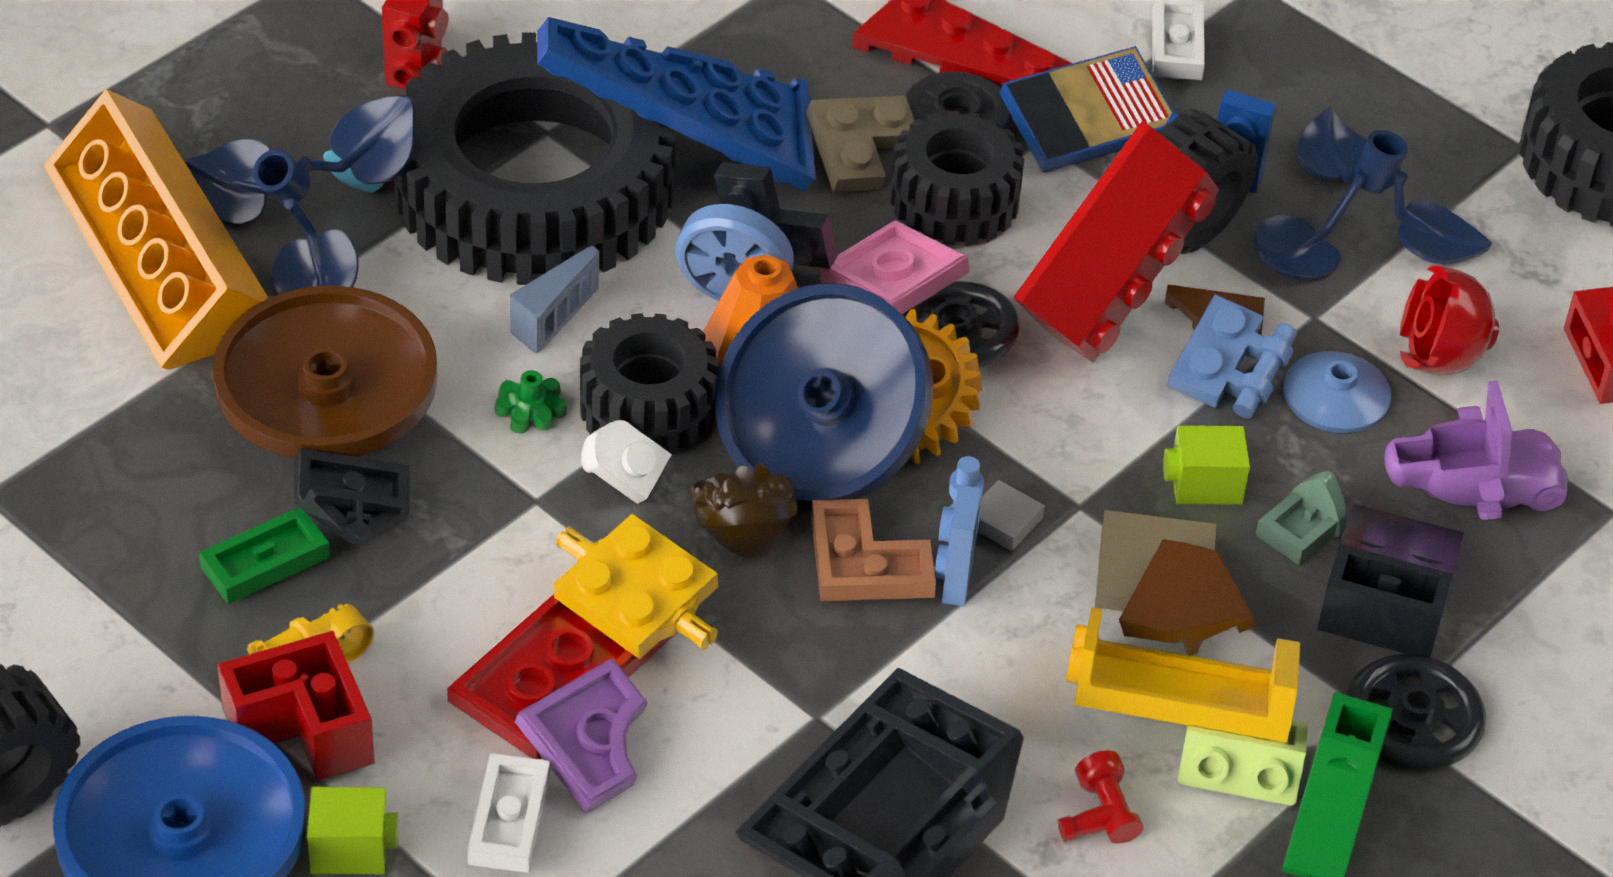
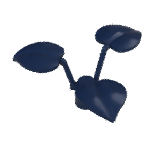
M408 97L380 98L362 104L346 113L334 126L329 138L331 150L342 159L339 162L311 160L307 156H303L296 161L286 152L270 150L262 142L253 139L232 141L206 154L192 157L185 161V164L221 221L232 225L253 223L263 215L267 204V196H272L278 202L283 203L285 208L293 214L300 224L307 239H295L288 242L279 251L273 263L272 279L278 294L313 286L354 287L358 276L359 258L353 242L344 232L335 229L328 230L317 236L315 228L299 207L298 201L302 200L309 191V172L311 170L342 173L350 168L356 179L370 185L386 183L397 177L411 160L415 145V106Z
M1332 107L1320 113L1306 127L1297 146V158L1304 169L1318 179L1335 181L1342 178L1345 183L1352 184L1323 228L1317 233L1306 221L1294 216L1280 214L1262 221L1254 236L1256 254L1276 272L1286 277L1303 281L1325 278L1332 274L1341 258L1340 252L1333 245L1325 241V239L1331 234L1359 189L1362 188L1371 193H1381L1393 185L1395 216L1403 221L1398 228L1397 235L1401 243L1417 257L1433 264H1455L1487 252L1493 242L1462 218L1434 202L1416 199L1409 202L1407 208H1405L1404 184L1408 175L1400 171V168L1408 152L1406 142L1397 134L1386 130L1373 131L1366 141L1346 126Z

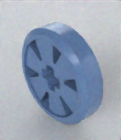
M715 204L698 209L686 220L675 246L676 260L683 275L703 294L720 301L735 271L746 258L771 255L787 262L791 271L794 266L792 247L779 227L765 216L737 205Z

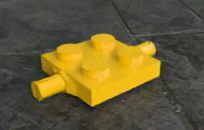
M634 514L627 517L610 534L597 542H591L572 526L565 527V532L562 530L556 539V546L562 548L578 561L553 583L554 598L638 659H641L659 641L676 633H681L702 650L709 648L708 643L710 645L714 643L718 630L697 617L695 613L699 604L718 588L717 572Z

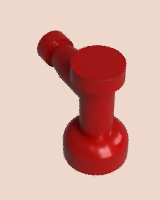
M1102 750L1092 753L1083 758L1075 767V775L1080 786L1087 792L1097 793L1101 806L1085 810L1073 817L1065 816L1057 819L1058 829L1064 842L1074 840L1078 835L1093 834L1106 830L1110 841L1120 844L1129 842L1142 833L1144 829L1142 821L1137 813L1130 811L1119 786L1125 769L1116 751Z

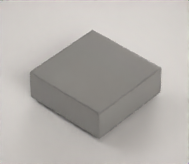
M998 479L982 496L978 533L1013 551L1043 519L1045 505Z

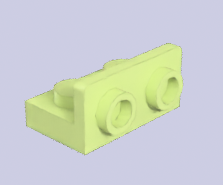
M1292 721L1287 743L1187 725L1177 779L1178 783L1268 802L1294 805L1297 800L1306 755L1308 723Z

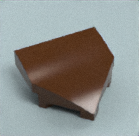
M1163 539L1119 618L1124 636L1175 644L1183 641L1189 656L1198 653L1204 640L1221 632L1228 631L1232 627H1236L1238 632L1242 633L1256 626L1252 613L1217 551Z

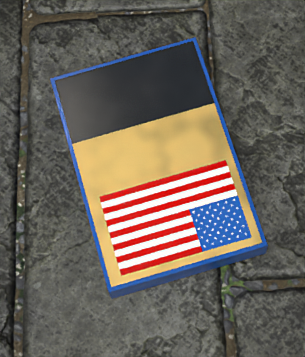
M1136 46L1005 82L1002 84L999 93L1042 172L1119 151L1142 121L1159 133L1165 127L1170 115L1174 113Z

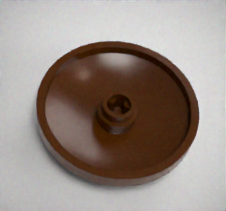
M346 286L300 288L278 294L258 303L238 317L227 329L217 346L213 362L215 395L219 408L228 423L240 435L256 446L291 458H295L299 448L357 457L395 442L415 427L424 417L434 399L438 378L436 349L424 324L406 307L386 296L369 290Z

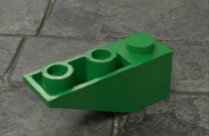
M1334 692L1282 872L1298 877H1345L1383 748L1392 708Z

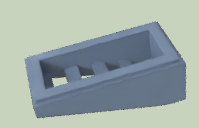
M590 246L510 294V333L534 353L544 348L598 290L599 251L595 247Z

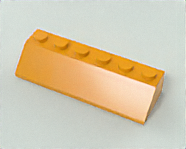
M105 89L43 166L160 367L171 370L215 355L222 336L233 322L253 306L268 299V296L152 109Z

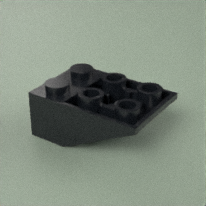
M1354 503L1327 584L1317 630L1404 654L1431 657L1464 532Z

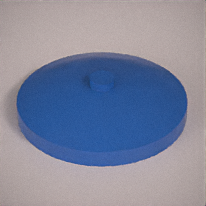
M175 716L150 720L131 726L105 739L90 750L71 770L59 791L53 814L55 847L58 862L65 877H287L298 860L306 832V813L301 782L294 767L282 751L267 738L243 725L204 716Z

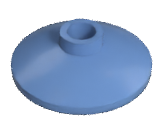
M1339 351L1316 352L1298 359L1288 369L1283 383L1284 398L1291 411L1305 423L1320 430L1333 433H1356L1377 425L1386 416L1392 397L1388 380L1376 366L1361 357Z

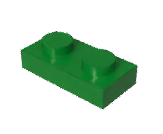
M300 507L199 552L200 568L228 605L330 558L329 542Z

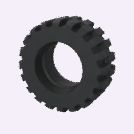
M1607 42L1603 47L1598 48L1594 44L1581 46L1576 50L1575 54L1572 51H1568L1542 70L1533 87L1519 148L1520 155L1523 158L1522 164L1531 180L1536 179L1535 185L1546 198L1549 196L1554 197L1558 207L1568 213L1571 210L1580 213L1581 219L1593 223L1596 222V219L1610 222L1609 226L1613 227V133L1610 132L1613 131V42Z

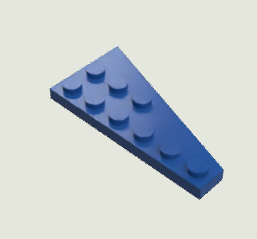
M548 17L537 31V65L544 67L552 75L560 78L565 77L590 89L600 98L611 99L635 111L646 120L659 122L679 132L690 141L700 142L723 153L734 162L771 167L773 179L778 183H786L805 192L816 179L812 130L806 115L810 103L808 80L794 77L787 84L775 81L773 72L759 68L753 75L739 72L738 68L731 61L669 46L660 53L646 49L645 40L628 37L624 43L609 40L600 29Z

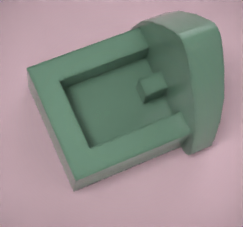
M1330 471L1320 472L1309 476L1298 484L1288 497L1258 520L1255 535L1298 566L1333 537L1339 538L1344 533L1347 525V512L1342 491L1334 474Z

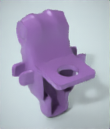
M1497 380L1488 382L1485 420H1483L1479 406L1458 408L1459 420L1433 425L1424 435L1395 438L1386 446L1384 454L1385 467L1390 480L1396 486H1410L1415 489H1422L1428 496L1453 505L1477 507L1481 520L1501 518L1502 509L1512 508L1520 504L1527 505L1537 511H1547L1559 507L1566 499L1568 474L1561 464L1560 449L1544 432L1535 429L1512 431Z

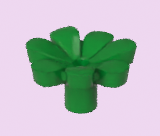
M528 370L521 375L520 383L505 380L500 385L498 391L499 398L496 399L494 411L500 417L512 415L510 429L515 433H525L529 428L530 421H533L535 427L539 430L545 431L552 428L554 425L553 417L563 418L566 416L567 407L565 400L558 397L561 393L560 383L556 379L547 378L543 380L539 372Z

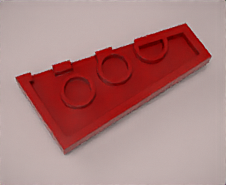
M890 0L853 33L852 48L869 53L872 46L891 51L892 60L912 65L915 59L939 65V73H971L990 80L1000 88L1005 82L1073 64L946 0Z

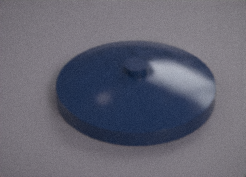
M834 283L816 284L792 290L777 297L757 311L737 333L725 354L718 374L715 392L716 420L722 442L738 468L745 465L749 467L751 472H754L757 464L763 463L771 473L784 474L791 478L798 504L812 505V500L857 499L872 492L892 478L904 466L918 446L926 429L933 401L931 364L925 345L912 324L896 308L874 293L859 287Z

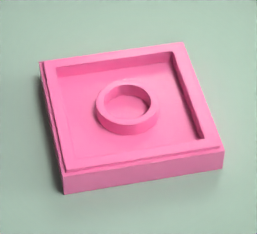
M896 220L838 254L830 269L819 268L821 283L846 284L862 288L883 298L901 314L909 311L970 272L967 256Z

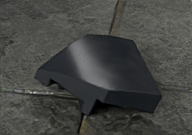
M299 448L294 459V503L319 523L357 546L406 520L410 506V465Z

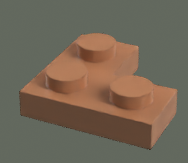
M868 499L812 500L811 521L820 601L935 598L936 577L930 539L873 541Z

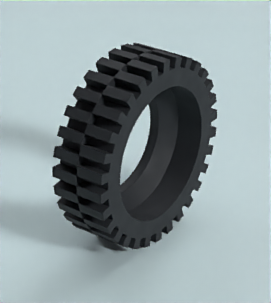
M536 32L522 33V43L510 44L507 34L493 36V47L486 49L480 40L466 43V56L463 57L452 49L442 54V68L432 61L421 68L422 80L412 77L406 84V96L399 95L401 97H408L415 106V145L407 167L393 179L398 214L403 215V224L409 234L417 232V243L427 251L436 246V258L449 265L456 257H460L461 272L474 276L479 267L482 266L487 268V280L502 283L505 272L516 273L517 285H527L532 281V274H545L590 246L595 247L599 251V268L606 272L616 267L617 252L626 260L631 259L638 254V241L648 245L656 237V226L662 228L667 220L668 208L672 207L676 131L659 122L646 120L635 111L611 99L600 98L590 89L565 77H556L544 67L537 65ZM522 121H546L570 125L585 130L609 144L603 156L590 168L572 177L546 183H520L492 176L473 165L458 147L466 139L486 129Z

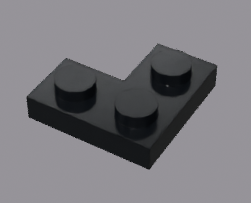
M728 162L720 164L714 177L721 204H731L751 209L765 216L778 226L790 242L794 254V265L831 268L838 255L828 214L780 209L771 167Z

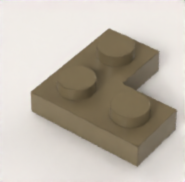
M906 96L811 100L806 111L832 191L881 190L886 175L877 149H895V144L898 143V137L901 132L909 130L910 124L914 122Z

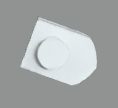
M616 420L594 431L587 437L582 447L581 463L586 472L595 473L638 504L648 498L672 454L626 421Z

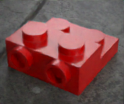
M386 0L382 5L386 85L406 90V84L412 77L422 80L421 68L432 61L442 68V54L447 52V49L442 47V39L445 36L449 20L448 13L443 9V0Z

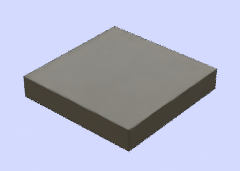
M1104 510L1095 608L1124 611L1163 539L1184 542L1215 551L1217 524Z

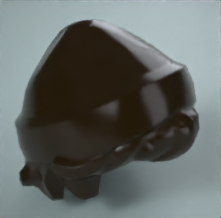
M763 463L757 464L754 472H751L748 466L742 465L733 474L719 473L707 479L697 481L690 489L691 499L694 503L693 513L696 516L698 525L706 529L722 547L743 557H759L766 554L782 534L791 518L798 512L796 493L791 478L784 474L771 473Z

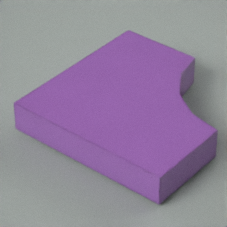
M611 658L520 711L515 723L544 760L550 761L551 770L587 814L634 785L637 774L627 756L626 734L629 726L644 713L648 702L615 660Z

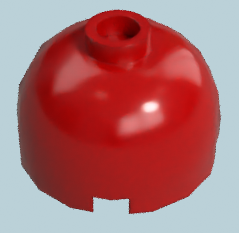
M1432 265L1427 270L1434 274L1428 281L1418 278L1405 304L1399 336L1409 338V353L1400 350V355L1407 368L1426 373L1452 375L1467 370L1480 360L1486 350H1490L1494 346L1499 333V322L1495 319L1494 305L1489 292L1475 277L1460 270L1441 265Z

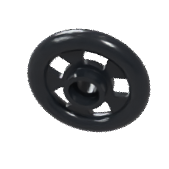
M955 281L912 308L916 309L917 321L923 323L931 316L927 310L936 307L933 314L937 315L939 330L949 324H953L957 339L967 337L970 352L977 355L979 368L987 366L1004 356L1016 342L1020 330V319L1014 304L1001 292L979 283ZM972 304L979 305L987 310L979 315ZM909 311L905 312V313L902 314V315H903L904 317H906V315H907V313H908ZM983 328L997 330L990 339L980 338Z
M1398 654L1383 657L1361 669L1348 688L1347 696L1367 702L1370 701L1372 693L1388 696L1386 707L1393 710L1387 731L1394 725L1404 734L1414 736L1410 743H1406L1390 736L1386 732L1380 757L1394 764L1416 769H1433L1448 766L1467 757L1477 747L1483 737L1486 726V711L1478 690L1460 671L1438 659L1416 654ZM1397 678H1420L1421 685L1409 684L1399 686ZM1448 691L1455 698L1459 706L1447 709L1444 701L1438 694ZM1410 704L1419 705L1424 709L1414 708ZM1442 724H1446L1457 734L1442 743L1432 733L1436 732Z

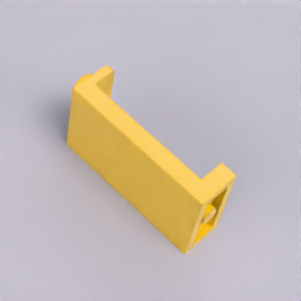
M1091 607L1088 626L1076 624L1066 682L1077 684L1074 705L1283 743L1288 742L1298 690L1300 642L1277 638L1272 667L1269 670L1101 640L1099 638V630L1103 609Z

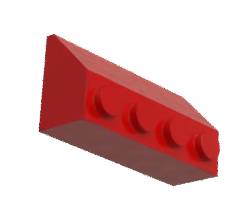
M1142 121L1013 298L1046 332L1094 363L1100 353L1108 351L1115 344L1120 334V326L1132 309L1139 308L1147 300L1152 290V282L1162 268L1172 264L1177 259L1183 249L1184 238L1195 223L1203 221L1210 214L1215 205L1216 194L1219 192L1218 187L1204 169L1151 126Z

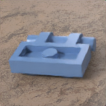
M1215 294L1173 367L1167 386L1213 408H1217L1226 392L1237 397L1233 411L1242 418L1250 419L1257 407L1265 405L1273 391L1271 381L1277 370L1285 368L1293 354L1291 345L1297 336V331L1289 324L1279 323L1272 336L1264 337L1258 334L1264 316ZM1245 356L1258 361L1252 372L1242 373L1238 371Z
M971 456L959 459L957 470L950 477L949 495L953 499V504L949 507H943L938 536L939 541H946L949 544L948 546L939 544L935 565L936 579L944 580L942 603L963 607L965 606L980 520L979 511L984 488V478L980 473V462Z

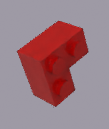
M334 631L217 664L222 709L227 721L243 725L259 733L272 743L298 736L317 781L375 764L372 718Z

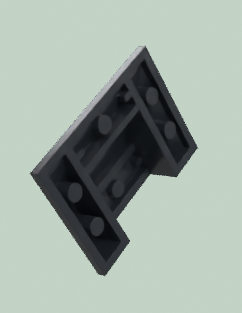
M898 667L738 828L736 834L741 841L802 877H949L1004 820L1024 737L1019 729Z

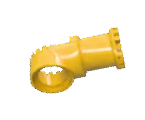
M340 604L337 605L339 610L336 611L334 608H331L327 614L324 613L323 616L312 622H309L304 617L292 620L289 629L265 642L256 640L248 644L247 651L249 654L334 631L347 663H350L362 656L370 647L375 632L373 626L354 606L350 604L343 606Z

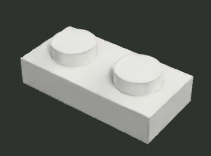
M1154 0L1152 13V75L1172 79L1202 80L1204 71V1Z
M490 753L467 850L468 865L529 873L550 778V761Z

